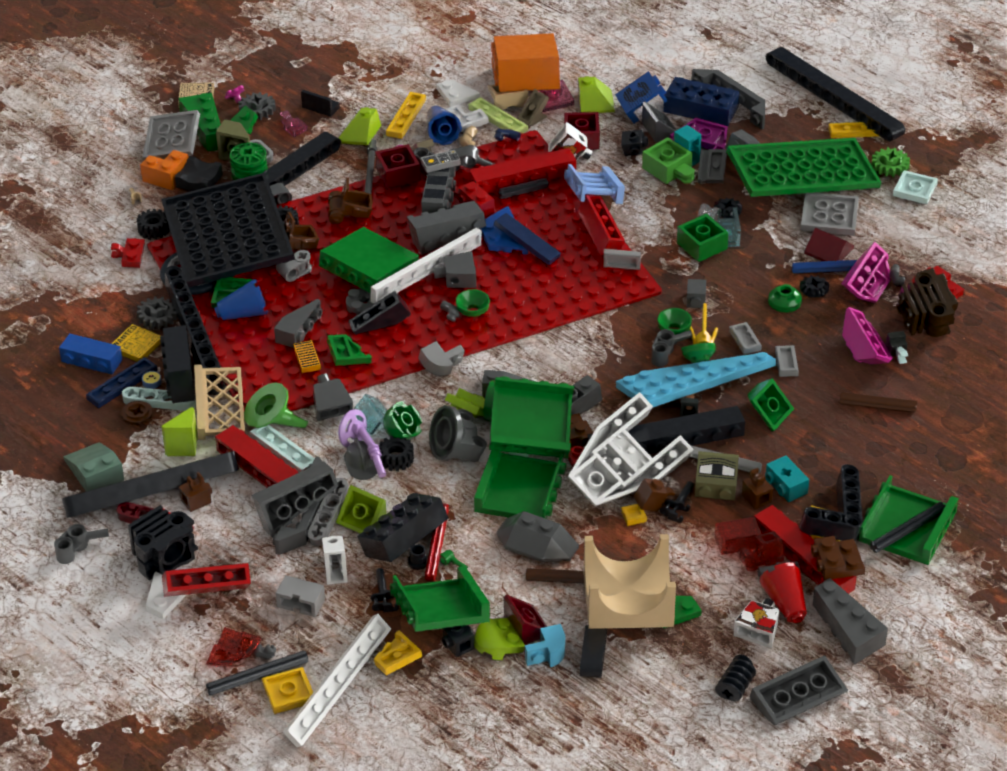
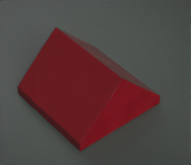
M815 228L804 250V254L820 261H841L854 249V245Z
M506 594L503 597L504 618H508L525 645L540 640V628L547 627L534 605Z

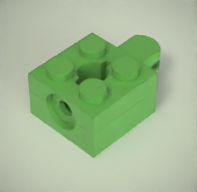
M669 137L643 151L642 168L662 182L668 184L677 178L686 184L694 180L695 169L692 168V152Z

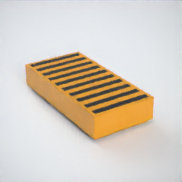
M312 340L293 344L302 373L321 370Z

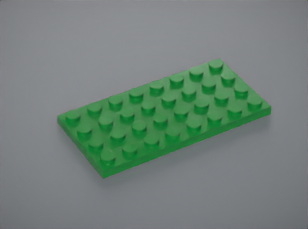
M856 138L731 145L726 150L750 197L880 188L882 183Z

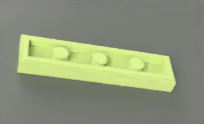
M481 97L468 104L469 110L481 109L488 116L489 122L501 129H511L521 134L528 131V125Z

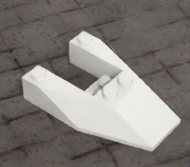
M640 392L597 426L568 475L570 481L595 507L636 492L644 478L661 480L685 462L694 450L681 435L653 458L640 446L628 431L647 417L653 407Z

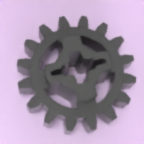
M253 92L251 96L246 94V98L242 97L241 101H239V111L246 105L257 114V119L260 120L263 117L269 118L268 115H273V111H276L275 99H273V96H268V93L262 95L261 92Z
M154 296L153 300L147 298V302L141 301V306H137V319H139L140 324L143 323L144 327L150 326V329L157 327L160 330L161 326L168 328L167 324L173 325V320H177V315L170 299L164 300V297L157 299Z

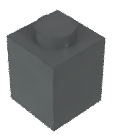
M688 279L686 307L703 308V303L706 300V280Z

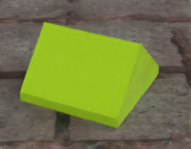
M190 407L161 426L165 455L196 456L198 441L195 410L193 407Z
M350 485L336 523L361 534L366 527L377 522L380 516L387 514L386 500Z

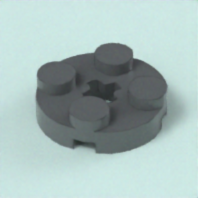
M361 288L348 291L346 308L350 314L353 312L358 315L373 305L371 293Z

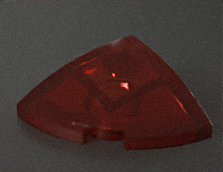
M224 627L218 644H214L206 664L216 667L231 666L242 659L248 658L257 649L262 638L244 631L238 632Z

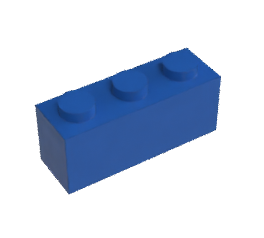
M70 333L59 347L61 362L108 374H113L122 362L121 346Z

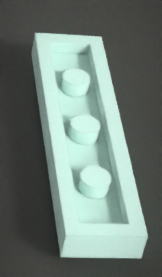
M270 425L250 431L252 439H255L263 447L269 449L278 458L283 459L287 465L295 468L299 473L308 469L309 464H312L315 459Z

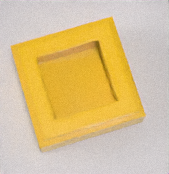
M638 504L621 507V513L627 526L647 522V516Z

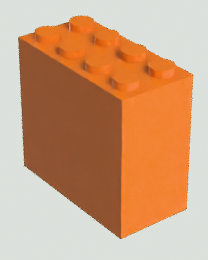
M554 33L494 36V42H491V65L495 86H498L499 92L560 89L559 54Z

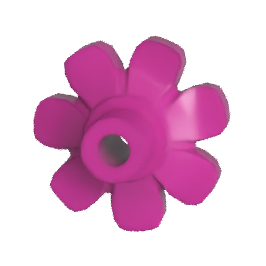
M243 85L227 91L224 96L225 99L234 98L236 103H239L241 101L240 93L245 91Z

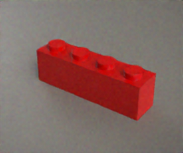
M585 194V201L581 202L578 213L601 257H604V249L621 250L625 240L602 197Z
M249 564L165 571L162 575L164 597L247 589L251 584Z

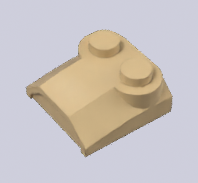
M488 85V90L494 99V105L501 110L507 109L510 106L523 107L529 98L528 90L499 92L498 86Z

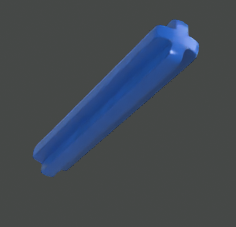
M857 260L792 263V272L796 274L850 271Z

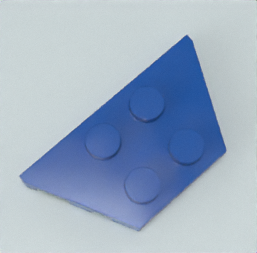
M509 206L485 219L486 226L480 230L488 250L511 253L513 249L522 250V254H528L526 248L494 226L495 220L505 213L513 217Z

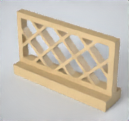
M194 365L198 440H206V436L220 434L230 427L229 424L233 420L240 424L241 428L238 429L245 432L241 367L202 369V365ZM228 374H237V378L234 381H230L226 376ZM206 375H216L218 378L212 383L206 378ZM222 380L228 384L224 390L216 386ZM231 388L238 391V394L234 397L227 394ZM212 389L219 393L214 399L207 394ZM222 396L229 400L225 406L217 402ZM232 404L239 407V410L235 413L228 410ZM212 405L220 409L215 415L208 410ZM223 412L230 416L226 422L218 418ZM213 421L221 425L218 429H209V425Z

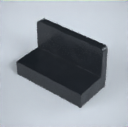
M306 90L301 91L302 108L332 117L340 108L339 102L333 101L331 98Z

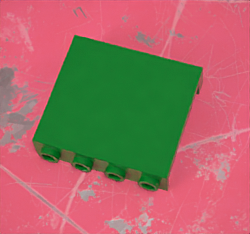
M362 227L320 250L319 266L371 293V286L418 261L419 255Z
M506 376L496 377L493 388L489 450L558 458L560 454H564V458L568 459L571 447L569 441L574 386L566 383L553 384L547 381L535 382L528 379H510Z
M491 450L474 496V512L509 518L525 511L545 519L548 516L551 517L553 510L552 502H556L557 488L560 489L562 483L561 475H565L567 464L564 463V454H560L558 462Z
M890 475L886 482H882L879 495L874 496L872 507H868L865 513V520L859 532V542L870 545L873 540L941 501L893 486V476ZM951 496L947 503L942 502L946 506L940 516L882 550L929 565L957 513L959 498Z
M465 566L457 567V579L402 586L397 576L393 575L390 593L395 597L396 604L400 605L402 614L406 615L408 624L412 625L415 632L490 622V602Z

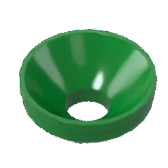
M784 284L770 291L768 304L779 312H793L800 308L802 296L796 288L789 284ZM781 291H786V292H790V293L784 294V293H782Z
M465 290L456 297L458 311L467 317H479L489 308V296L481 290ZM470 308L478 309L475 311H469Z
M680 308L665 309L658 315L659 328L661 330H671L674 332V335L688 331L692 324L691 315ZM670 327H678L679 329H678V330H673V329H669V328H670Z
M693 344L682 347L681 352L691 363L709 361L716 351V344Z

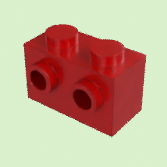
M474 181L459 187V204L475 201L484 212L485 219L494 214V198Z

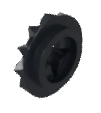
M719 198L714 204V212L723 218H734L741 214L742 205L738 200L735 201L734 198Z
M810 275L809 278L804 277L800 281V290L807 296L821 297L828 293L829 282L825 278H820L819 275L817 277Z

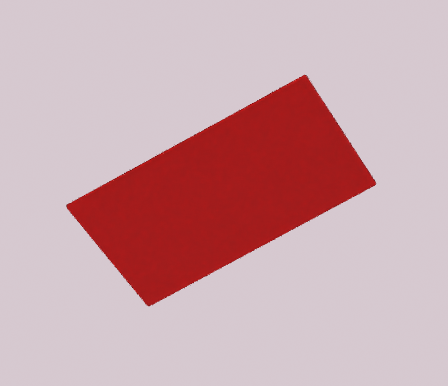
M537 130L522 133L518 141L505 138L502 141L497 140L477 147L479 150L478 155L494 164L548 152V144ZM476 164L472 168H466L462 165L456 171L455 177H453V180H456V190L454 191V200L451 202L452 207L459 204V187L470 183L469 170L484 166ZM420 172V181L388 189L380 175L373 177V203L369 218L344 216V220L341 223L331 224L328 217L329 194L333 191L342 192L344 186L277 205V208L279 206H282V208L288 206V209L290 207H293V210L296 209L299 225H312L318 235L319 242L316 249L306 250L311 256L309 263L312 265L311 272L292 282L286 281L276 271V265L233 276V278L257 280L255 287H260L266 303L263 309L264 311L268 310L267 315L222 320L221 317H217L215 309L211 308L214 290L204 294L192 295L220 367H241L244 411L246 404L255 392L263 386L275 382L283 384L288 390L289 398L286 406L290 411H295L314 405L313 385L318 383L317 377L321 374H328L330 380L340 379L347 392L352 393L424 370L425 367L418 359L420 350L436 341L444 352L461 345L465 350L463 355L465 357L660 295L662 288L642 263L640 270L603 267L604 257H601L578 213L581 201L566 180H564V177L548 180L549 186L545 189L500 199L498 191L488 194L494 198V213L509 206L514 219L561 253L560 258L547 265L530 251H528V254H522V250L513 249L511 253L490 251L481 234V246L472 250L476 270V288H448L445 278L434 279L433 272L398 292L411 313L409 317L396 325L355 335L349 320L357 314L353 312L350 314L347 311L346 297L349 290L359 289V287L320 267V250L362 227L418 254L419 260L439 249L436 248L422 255L414 245L409 229L407 216L413 215L416 217L421 216L422 213L421 201L427 176ZM366 179L349 184V190L365 192ZM172 235L147 243V248L160 270L165 260L176 253ZM624 243L621 250L632 251L629 248V246L626 243ZM477 289L489 296L490 304L488 310L476 318L467 317L459 312V318L452 322L446 317L448 312L440 309L443 301L456 306V297L465 290ZM318 299L323 310L320 319H317L312 330L308 331L302 342L312 340L321 370L302 373L294 348L275 343L274 328L282 317ZM470 308V309H469V311L478 310V309H476V308ZM328 335H348L354 343L361 347V352L372 356L371 363L335 366L327 343ZM228 374L226 378L234 381L237 378V374ZM233 388L229 390L232 397L238 394V391Z

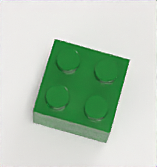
M706 213L677 226V244L696 261L700 262L728 249L729 232Z

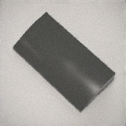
M824 655L752 688L749 697L759 711L773 725H777L846 693L848 689Z

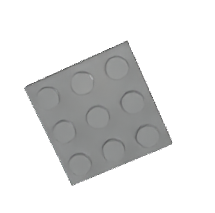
M193 110L150 116L142 158L145 160L151 155L165 159L173 150L186 153L189 156L193 155L200 118L199 111Z
M816 192L805 193L801 230L813 232L815 228H818L829 234L855 236L859 197Z

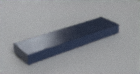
M505 213L495 220L494 226L547 265L560 258L561 253L509 214Z
M144 357L87 393L86 399L97 408H100L121 395L125 388L133 387L141 382L144 373L149 371L157 372V365Z

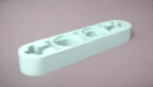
M127 387L122 391L125 404L133 401H144L149 403L152 408L182 411L190 407H196V400L174 404L172 401H164L167 398L172 399L171 396H167V390ZM149 396H153V397H154L153 399H145L146 397H149Z

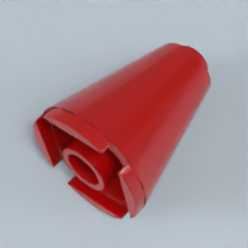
M792 562L775 565V570L770 573L767 570L760 576L759 582L770 599L775 602V605L788 622L799 623L804 620L807 614L800 569Z

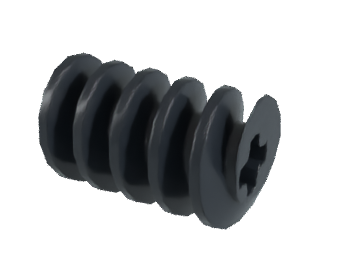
M736 655L716 685L715 692L721 698L735 702L739 701L745 693V689L748 688L749 683L756 675V669L752 661L745 655Z

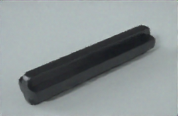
M547 178L500 188L498 196L500 199L545 189L549 186Z

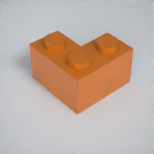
M173 150L165 159L149 155L140 164L142 181L173 190L176 187L175 175L184 168L189 155Z

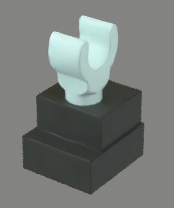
M904 331L887 333L885 346L891 356H897L899 364L907 363L905 358L908 356L906 351L907 342Z

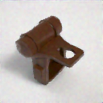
M346 177L342 192L333 191L329 194L328 217L331 224L341 223L344 220V216L369 218L372 211V194L349 190V178Z
M287 212L284 228L292 250L316 249L319 238L312 225H295L291 212Z

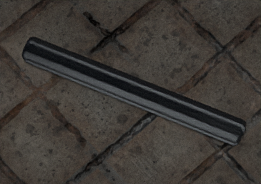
M938 502L873 540L870 543V549L877 553L940 516L946 505Z
M303 650L206 684L207 693L211 696L308 662V655Z

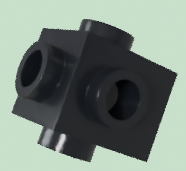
M643 130L622 132L621 146L624 155L643 154L645 148L648 147V138L644 136Z
M469 625L442 628V644L446 649L449 648L456 658L474 649V634Z

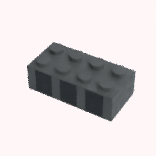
M456 166L428 173L421 201L422 213L427 211L428 213L437 212L440 208L451 209V202L454 200V191L456 190V180H453L456 174Z

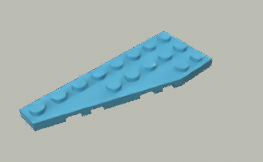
M765 352L644 370L638 374L625 376L623 379L617 380L616 388L630 398H633L640 392L653 407L774 367L776 366V359Z

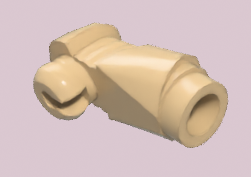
M470 126L464 130L463 136L459 138V143L462 147L475 145V142L472 140L478 132L476 127Z

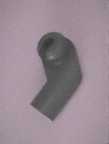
M894 264L891 266L890 275L893 284L898 287L905 284V277L899 276L900 266Z
M447 301L441 303L440 309L448 312L447 319L455 322L456 318H459L460 315L457 307Z
M253 637L249 640L250 647L256 657L271 659L275 656L276 647L274 645L270 646L268 644L262 647L258 637Z

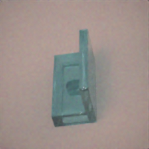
M737 207L733 208L732 218L718 219V224L729 232L728 247L740 246L741 227Z
M365 394L354 408L364 413L367 421L366 431L371 435L383 424V418L387 411L378 398ZM356 415L357 419L362 422V418Z

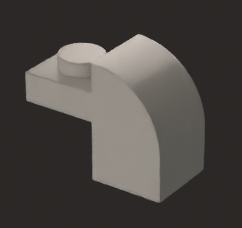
M436 341L422 348L418 359L430 373L445 376L451 374L452 367L462 361L465 350L459 345L444 352Z

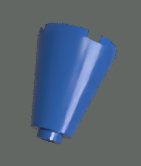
M437 105L429 108L427 112L428 135L433 139V142L440 145H448L457 140L462 126L455 114Z
M251 280L217 302V307L214 308L217 317H221L222 320L267 315L268 310L264 311L263 309L266 303L260 287H255L254 283H257V280Z

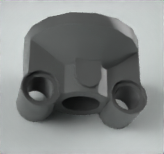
M444 405L436 411L429 431V444L432 454L436 459L448 461L452 458L467 459L472 462L479 461L487 446V442L477 435L476 425L472 422L474 420L472 413L464 409L457 410L455 407Z

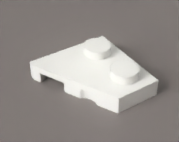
M452 79L436 84L438 92L450 107L480 98L478 91Z
M155 572L146 603V610L164 619L186 595L164 597L162 574Z

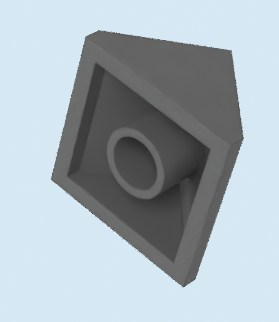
M646 101L642 103V124L653 140L659 142L667 137L670 138V134L677 129L667 115Z

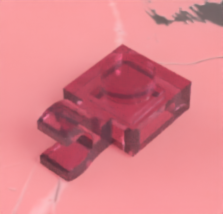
M287 110L280 113L283 116L281 123L284 124V130L293 137L308 131V125L298 117L293 119Z

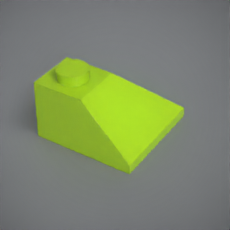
M578 77V98L581 112H615L612 90L596 77Z
M361 108L338 137L341 139V144L368 145L381 127L377 109Z

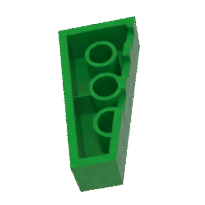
M212 93L178 98L180 112L199 111L200 118L197 136L207 152L218 150L216 130L221 124Z

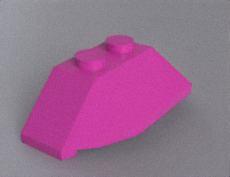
M874 242L854 263L841 284L855 297L876 303L890 282V269L887 261L889 259L888 253Z
M848 307L846 309L842 336L846 341V346L853 353V358L860 363L864 362L867 364L889 363L893 357L878 332L866 320L862 311Z

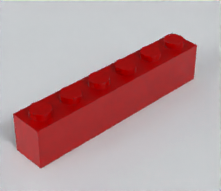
M570 148L470 169V182L474 181L485 192L492 193L497 192L500 188L542 178L550 180L564 177L568 164H572L576 170V158Z
M234 425L215 436L217 451L220 454L234 451L238 467L266 488L299 473L295 468L287 465L283 459L276 457L269 449H265L255 439L250 438L243 430H239Z
M773 505L754 515L753 530L790 562L797 561L800 570L817 585L826 581L823 579L822 573L818 572L816 557H813L811 553V545H814V539L811 535L802 532L795 522H792L782 511ZM857 576L832 580L849 594L855 590Z

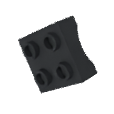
M190 156L184 168L175 175L176 188L194 191L214 186L223 175L222 163H206Z

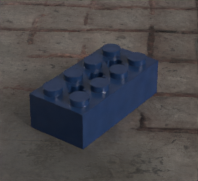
M675 77L667 89V93L664 94L668 101L663 104V112L692 119L699 118L724 126H729L739 108L740 91L692 81L682 77Z

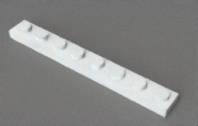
M476 227L371 286V302L375 304L393 291L397 293L433 273V268L444 267L443 258L445 256L470 252L481 246L482 231Z
M379 614L372 616L283 731L297 748L305 743L390 632L391 628Z

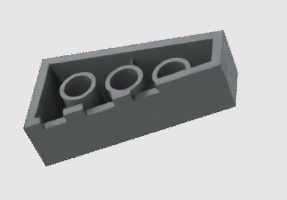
M475 201L453 205L451 209L440 208L437 212L433 213L423 212L421 216H407L412 241L422 255L452 242L476 227L481 229L486 226L484 212Z
M323 461L251 495L263 529L273 538L281 526L287 527L291 524L292 520L300 513L304 514L309 510V506L319 502L336 489L338 483L333 469Z
M831 578L814 587L813 606L824 622L828 623L831 627L832 634L840 640L841 647L851 656L850 660L854 665L886 645L888 628Z

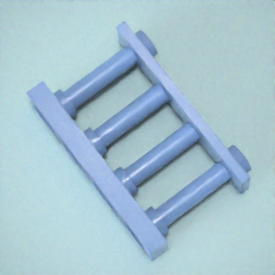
M568 164V169L564 172V180H566L581 202L585 201V194L610 196L616 204H623L625 186L610 167L602 166V172L584 173L577 172L572 164Z

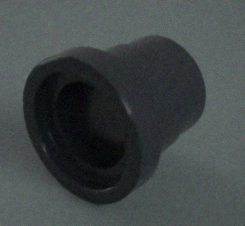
M420 544L413 545L410 548V556L408 557L409 567L414 570L426 568L428 556L426 555L425 547Z

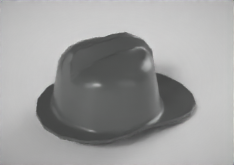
M355 438L354 442L348 446L344 460L352 477L359 480H368L377 474V470L373 460L370 459L367 445L364 441H359L358 438Z

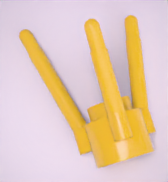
M703 303L702 331L695 336L692 326L689 329L692 332L693 344L714 343L718 328L714 329L712 336L706 332V303Z

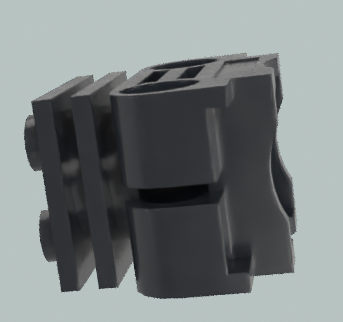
M159 505L128 525L132 554L137 556L138 569L144 577L150 581L153 579L155 572L163 575L165 571L175 570L195 559L194 552L198 550V546L195 545L194 534L192 533L193 524H195L194 520L181 511L169 514L168 510H164L163 506Z

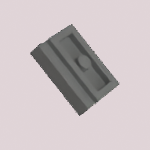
M701 149L698 183H724L727 158L726 149Z

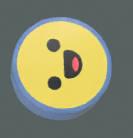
M156 371L146 372L142 376V384L145 388L155 389L162 383L161 375Z

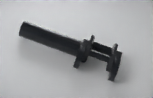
M688 481L675 501L666 499V506L660 508V513L667 516L669 520L681 523L684 518L682 515L678 518V513L675 511L682 510L687 512L690 510V505L687 504L685 507L684 501L694 487V483Z
M378 568L376 570L379 593L370 596L371 601L374 602L372 610L383 611V613L397 611L399 605L395 603V607H393L392 603L386 602V599L395 597L391 595L390 590H387L384 569Z

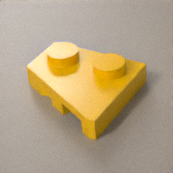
M398 630L395 633V639L391 643L387 642L383 650L375 656L374 663L387 676L421 658L422 652Z

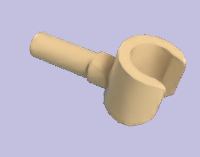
M130 188L132 204H135V200H140V203H142L141 193L135 192L133 188Z

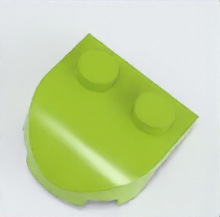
M461 388L458 389L456 395L447 393L445 401L451 403L450 406L455 407L457 410L463 408L472 413L474 418H477L478 415L484 416V397L472 394Z
M508 618L490 619V622L481 623L474 636L475 648L481 654L484 651L491 654L494 660H503L505 654L523 653L525 649V644Z

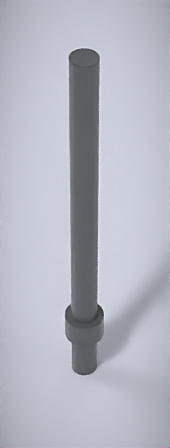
M372 139L367 147L368 162L365 192L372 194L375 151H377L375 139Z

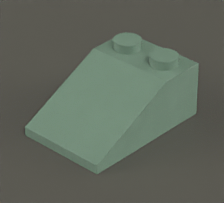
M100 442L63 456L85 491L124 481L121 461L114 451Z

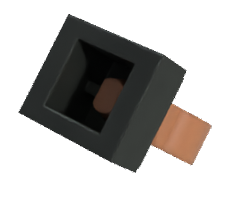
M694 394L681 398L680 417L698 414L699 399H694Z

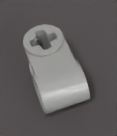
M297 251L294 254L295 260L277 264L276 271L288 282H292L310 273L312 265L309 263L311 256L308 251Z

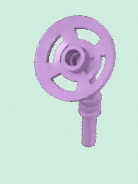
M357 409L348 411L343 416L339 425L338 436L341 444L348 448L351 444L347 441L348 438H358L359 441L363 440L368 447V454L374 462L378 476L380 478L385 477L386 472L380 458L381 452L379 446L374 443L366 431L367 421L364 413ZM356 415L362 418V422L356 419Z

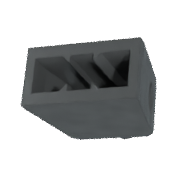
M472 251L445 256L443 258L444 267L433 268L434 279L445 278L448 288H476V270Z
M321 374L317 377L318 383L313 385V399L317 421L344 415L353 409V400L340 379L330 380L328 374Z

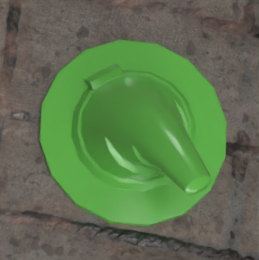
M276 382L267 384L255 392L246 404L244 411V420L253 428L265 427L271 423L306 428L308 421L294 415L287 408L288 390L283 384Z

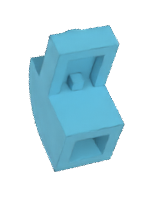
M561 624L540 628V642L525 645V661L527 666L548 661L550 667L559 664L565 656L564 630Z

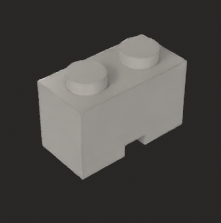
M286 575L276 591L277 607L293 611L294 608L299 609L301 614L313 617L317 616L325 601L324 585Z

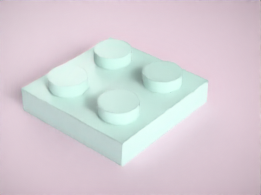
M904 170L893 190V196L928 204L937 186L938 179Z

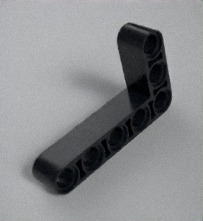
M845 464L841 467L836 482L838 512L816 507L805 508L799 525L802 532L820 537L835 536L836 540L841 541L857 540L863 523L859 471L855 466Z

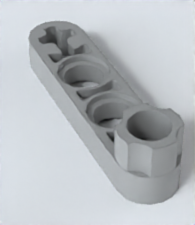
M336 478L338 487L323 498L308 530L309 541L314 546L323 545L322 538L329 537L349 489L347 481L343 478ZM330 501L337 503L334 507L327 506ZM323 517L330 518L326 523L320 522V519Z

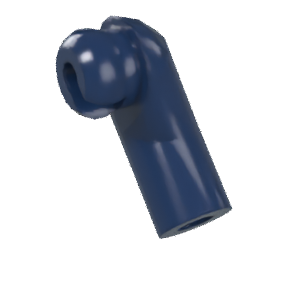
M497 129L494 138L502 141L503 137L518 141L521 133L511 129Z

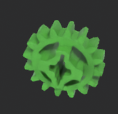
M887 147V150L881 148L880 152L875 151V155H872V167H874L875 171H879L880 175L884 173L885 177L888 175L895 177V174L901 176L904 170H909L910 157H907V153L902 154L903 150L897 151L896 148L890 149L889 147Z

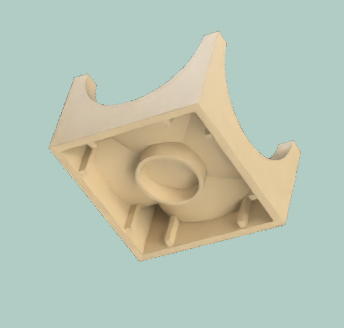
M660 534L656 547L646 556L633 561H616L605 557L597 550L593 536H584L583 575L589 629L674 627L676 583L670 582L669 535Z

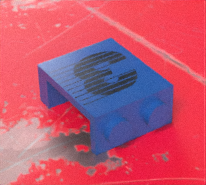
M649 71L615 94L633 124L639 121L635 110L640 108L644 101L648 102L658 94L664 102L668 101L664 95L667 92L662 85H659L661 82L656 75L652 76Z

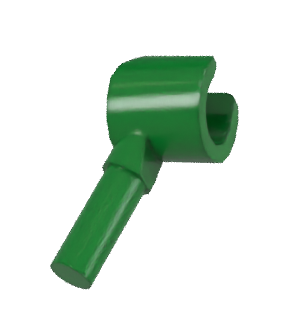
M446 550L440 554L442 556L440 562L443 565L452 562L459 567L465 566L468 568L467 565L455 558L451 550Z

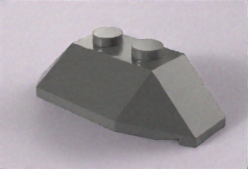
M525 511L506 518L497 531V536L500 538L505 549L540 562L570 561L579 548V544L561 524Z

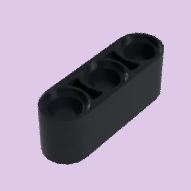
M585 625L580 676L602 678L607 628L589 629L588 625Z

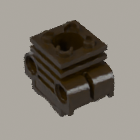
M933 268L920 271L915 276L914 285L912 282L908 283V288L905 284L901 285V290L898 294L899 301L896 307L898 313L902 314L904 318V326L906 329H909L911 336L915 335L916 329L918 333H922L923 327L931 337L950 334L949 325L954 324V315L958 307L957 299L950 292L944 273L936 275Z

